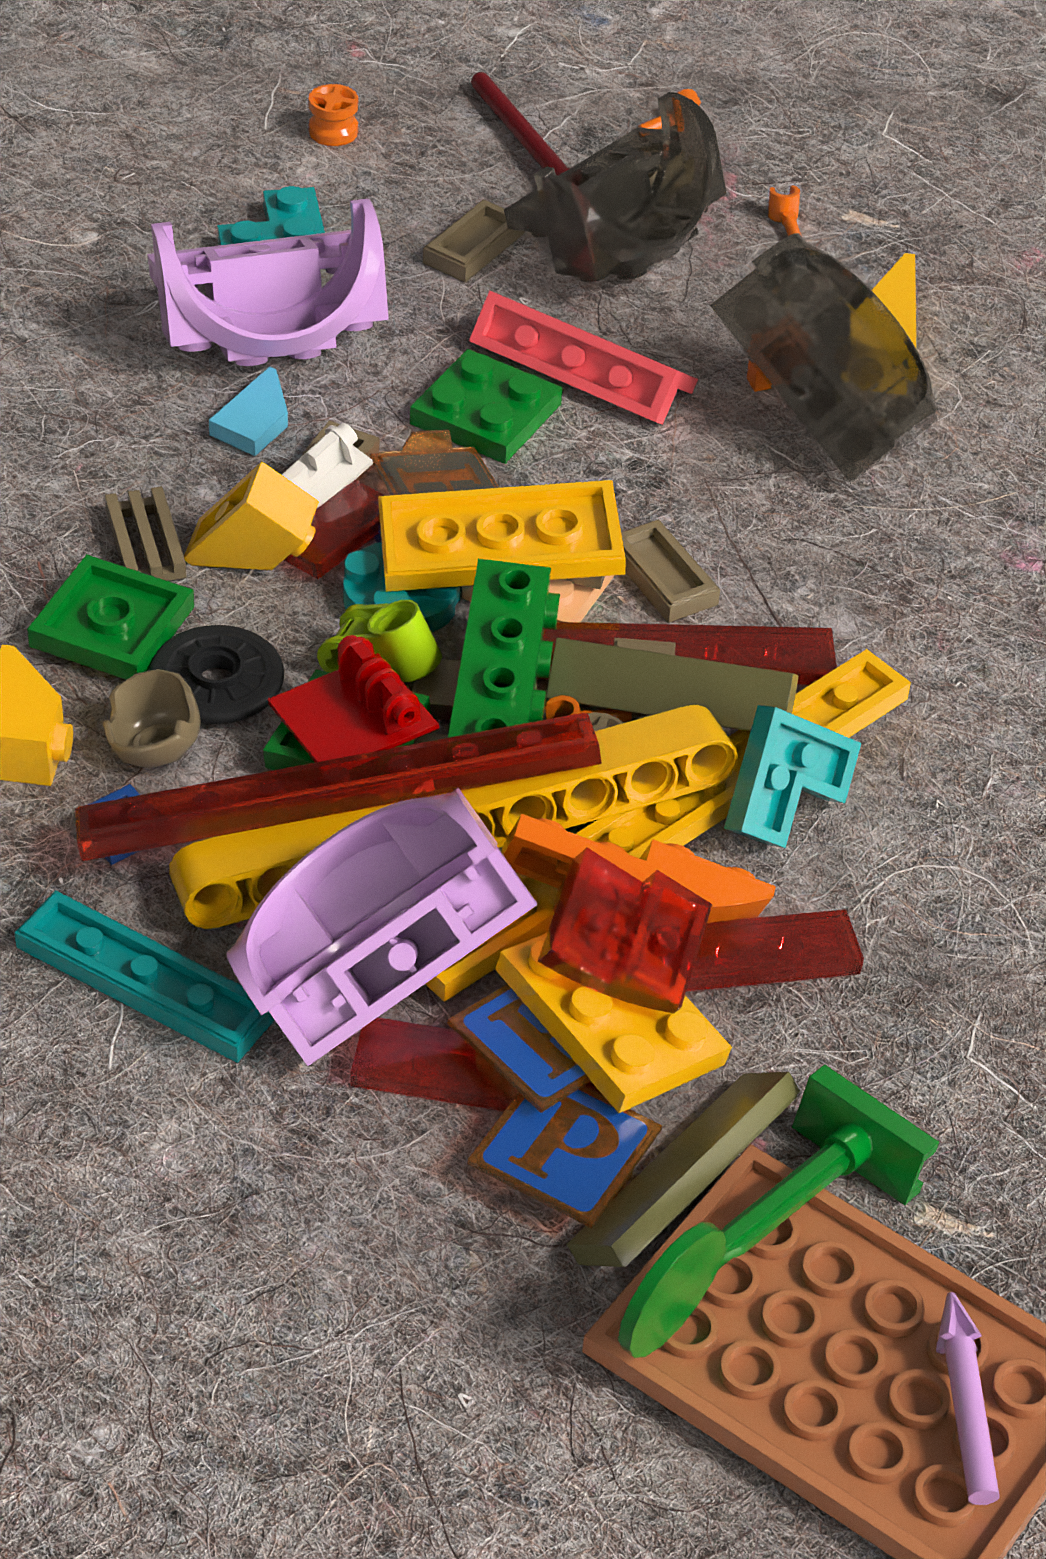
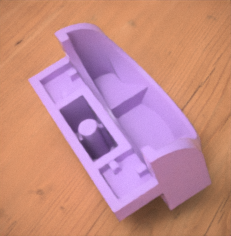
M369 199L350 201L351 230L175 251L171 222L151 224L154 253L147 254L149 274L158 289L162 332L170 346H178L182 351L195 352L210 348L212 346L211 342L219 345L228 361H235L237 365L255 366L267 362L268 357L287 355L294 359L317 357L321 355L322 349L337 348L336 335L342 330H366L373 327V321L389 320L383 243L378 218ZM320 269H326L327 273L334 274L323 288L321 285ZM198 284H205L206 296L198 290Z
M457 788L451 793L415 798L388 805L354 821L323 841L298 861L270 889L226 955L236 977L260 1014L263 1015L269 1011L306 1065L309 1066L534 908L537 902L497 847V841L461 790Z

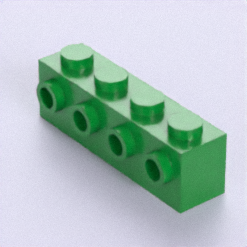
M478 558L445 752L444 773L538 747L539 741L528 740L530 727L542 728L546 691L536 690L535 687L537 677L549 679L553 642L544 641L543 634L544 629L556 630L560 594L549 592L550 567Z

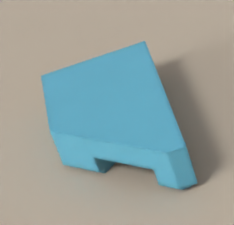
M269 366L209 419V435L256 456L288 427V411L277 370Z

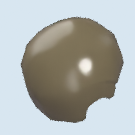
M162 669L137 673L117 685L110 693L111 717L110 720L103 721V727L108 745L112 748L115 756L123 763L148 769L179 761L196 741L201 725L200 711L191 687L179 673Z

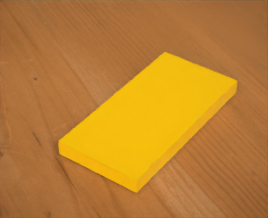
M612 480L378 497L386 592L474 585L478 558L550 567V580L625 575L626 558Z

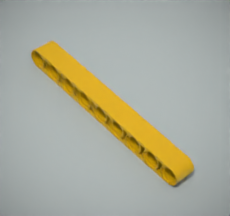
M699 705L684 706L194 842L181 848L173 856L169 864V875L188 921L196 927L204 929L219 928L250 919L270 889L305 855L339 830L365 815L388 805L415 798L451 793L459 788L497 841V847L500 848L503 847L521 813L532 818L550 819L562 825L564 829L716 786L732 775L737 766L738 753L718 721L706 707Z

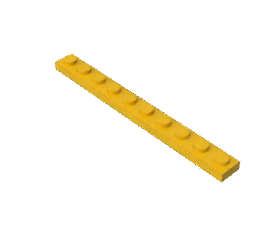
M866 649L796 693L792 714L849 738L906 701L911 682ZM738 730L728 736L737 750L738 762L732 775L724 782L707 789L598 819L576 834L595 842L613 843L623 848L627 854L637 858L641 857L652 839L664 844L673 843L684 846L727 818L750 732ZM516 873L537 902V905L428 981L425 985L445 1002L496 969L501 951L557 929L571 920L572 917L552 911L559 889Z

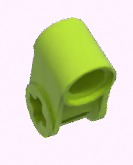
M405 599L385 604H355L349 606L340 617V629L336 635L327 638L317 652V659L323 671L333 672L339 669L337 651L339 642L349 635L365 637L372 643L374 654L379 653L400 676L403 682L415 681L425 677L440 664L442 659L441 650L418 604L413 600Z

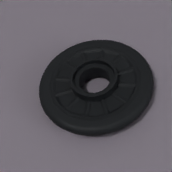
M228 625L201 626L175 635L159 648L149 667V671L162 669L179 673L194 694L202 724H228L258 714L269 706L268 698L279 694L284 680V666L281 657L267 640L249 630ZM211 668H223L232 673L229 677L221 680H210L201 675L204 671Z

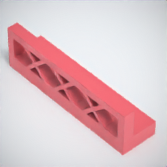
M490 290L469 339L470 342L662 425L677 390L680 389L692 394L698 381L695 377Z

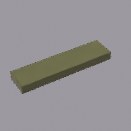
M557 637L546 698L551 699L555 696L566 695L576 699L580 705L649 716L684 706L699 705L706 707L721 727L751 732L758 705L777 707L792 714L799 676L788 672Z
M790 1072L743 1073L567 1243L577 1263L587 1266L626 1267L798 1097L797 1095L800 1093V1090Z

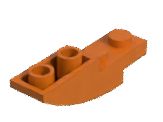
M522 813L504 842L501 851L516 873L559 889L552 911L579 920L607 908L627 931L694 935L723 932L750 926L771 901L776 888L774 885L756 879L747 870L716 864L694 855L690 849L682 845L664 844L652 839L641 857L637 858L627 854L623 848L613 843L595 842L566 831L562 825L553 820L532 818Z

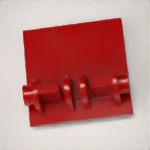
M355 635L344 637L338 644V670L267 699L269 706L326 777L439 729V723L422 705L418 697L404 684L390 664L379 653L374 654L372 643L365 637H357Z

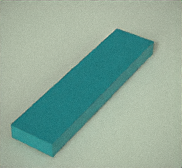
M56 890L14 932L16 948L236 1063L244 1057L274 1022V1018L269 1011L263 1015L260 1014L242 985Z

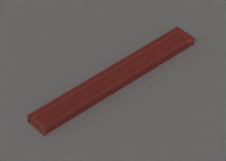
M583 712L84 805L75 808L77 845L81 861H88L415 798L450 793L457 788L466 790L602 764L600 747L589 715Z

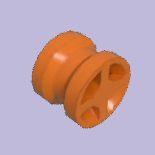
M326 84L314 88L309 93L308 107L313 114L309 119L310 137L317 143L326 146H341L354 141L358 136V121L353 116L358 111V95L356 91L341 84Z

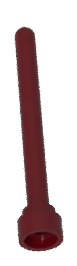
M484 72L475 73L471 79L472 87L553 181V197L557 203L570 215H577L588 211L598 197L596 183L584 170L568 168L494 81Z

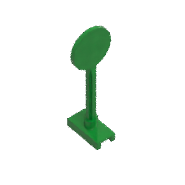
M823 1065L809 1076L792 1124L793 1129L818 1145L820 1150L725 1225L722 1230L712 1223L700 1222L685 1231L663 1252L645 1275L623 1316L618 1336L622 1349L632 1357L638 1358L646 1357L660 1348L680 1329L695 1310L713 1282L716 1273L723 1265L731 1259L745 1254L840 1175L846 1176L855 1171L905 1206L920 1193L923 1182L918 1179L924 1162L936 1152L939 1141L827 1065Z

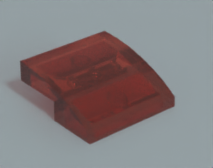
M586 847L572 860L537 962L562 976L607 996L645 1008L674 1014L682 1008L712 904L659 870L653 872L642 882Z

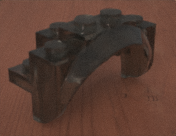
M668 92L658 98L662 130L637 127L559 176L555 174V169L552 167H545L536 172L534 176L537 189L504 209L508 229L531 232V235L534 237H548L555 273L579 277V280L582 282L599 281L610 274H615L618 279L622 280L635 279L643 276L647 272V268L652 264L679 252L680 248L687 241L699 234L697 226L704 213L707 212L708 206L727 194L714 127L707 114L693 100L678 93ZM657 170L655 180L651 187L648 173Z
M794 233L784 238L754 259L752 263L755 270L710 305L717 317L744 349L751 363L816 445H820L850 484L890 452L894 451L896 454L940 419V409L936 404L926 366L900 323L872 290L851 270L828 253L805 241L799 233Z

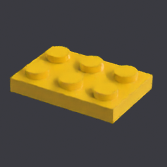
M607 908L500 952L495 970L571 1056L572 1060L586 1073L585 1075L618 1113L624 1112L722 1067L727 1061L732 1046Z

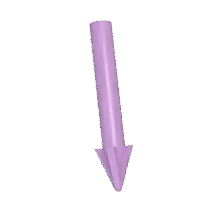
M949 1292L944 1304L936 1351L946 1355L968 1500L975 1505H988L994 1503L1000 1497L976 1357L977 1347L974 1342L975 1339L982 1335L956 1294Z

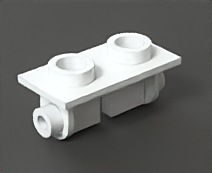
M344 422L338 427L330 425L325 430V436L282 474V476L319 501L313 518L373 464L372 459L353 446L358 437L355 431Z

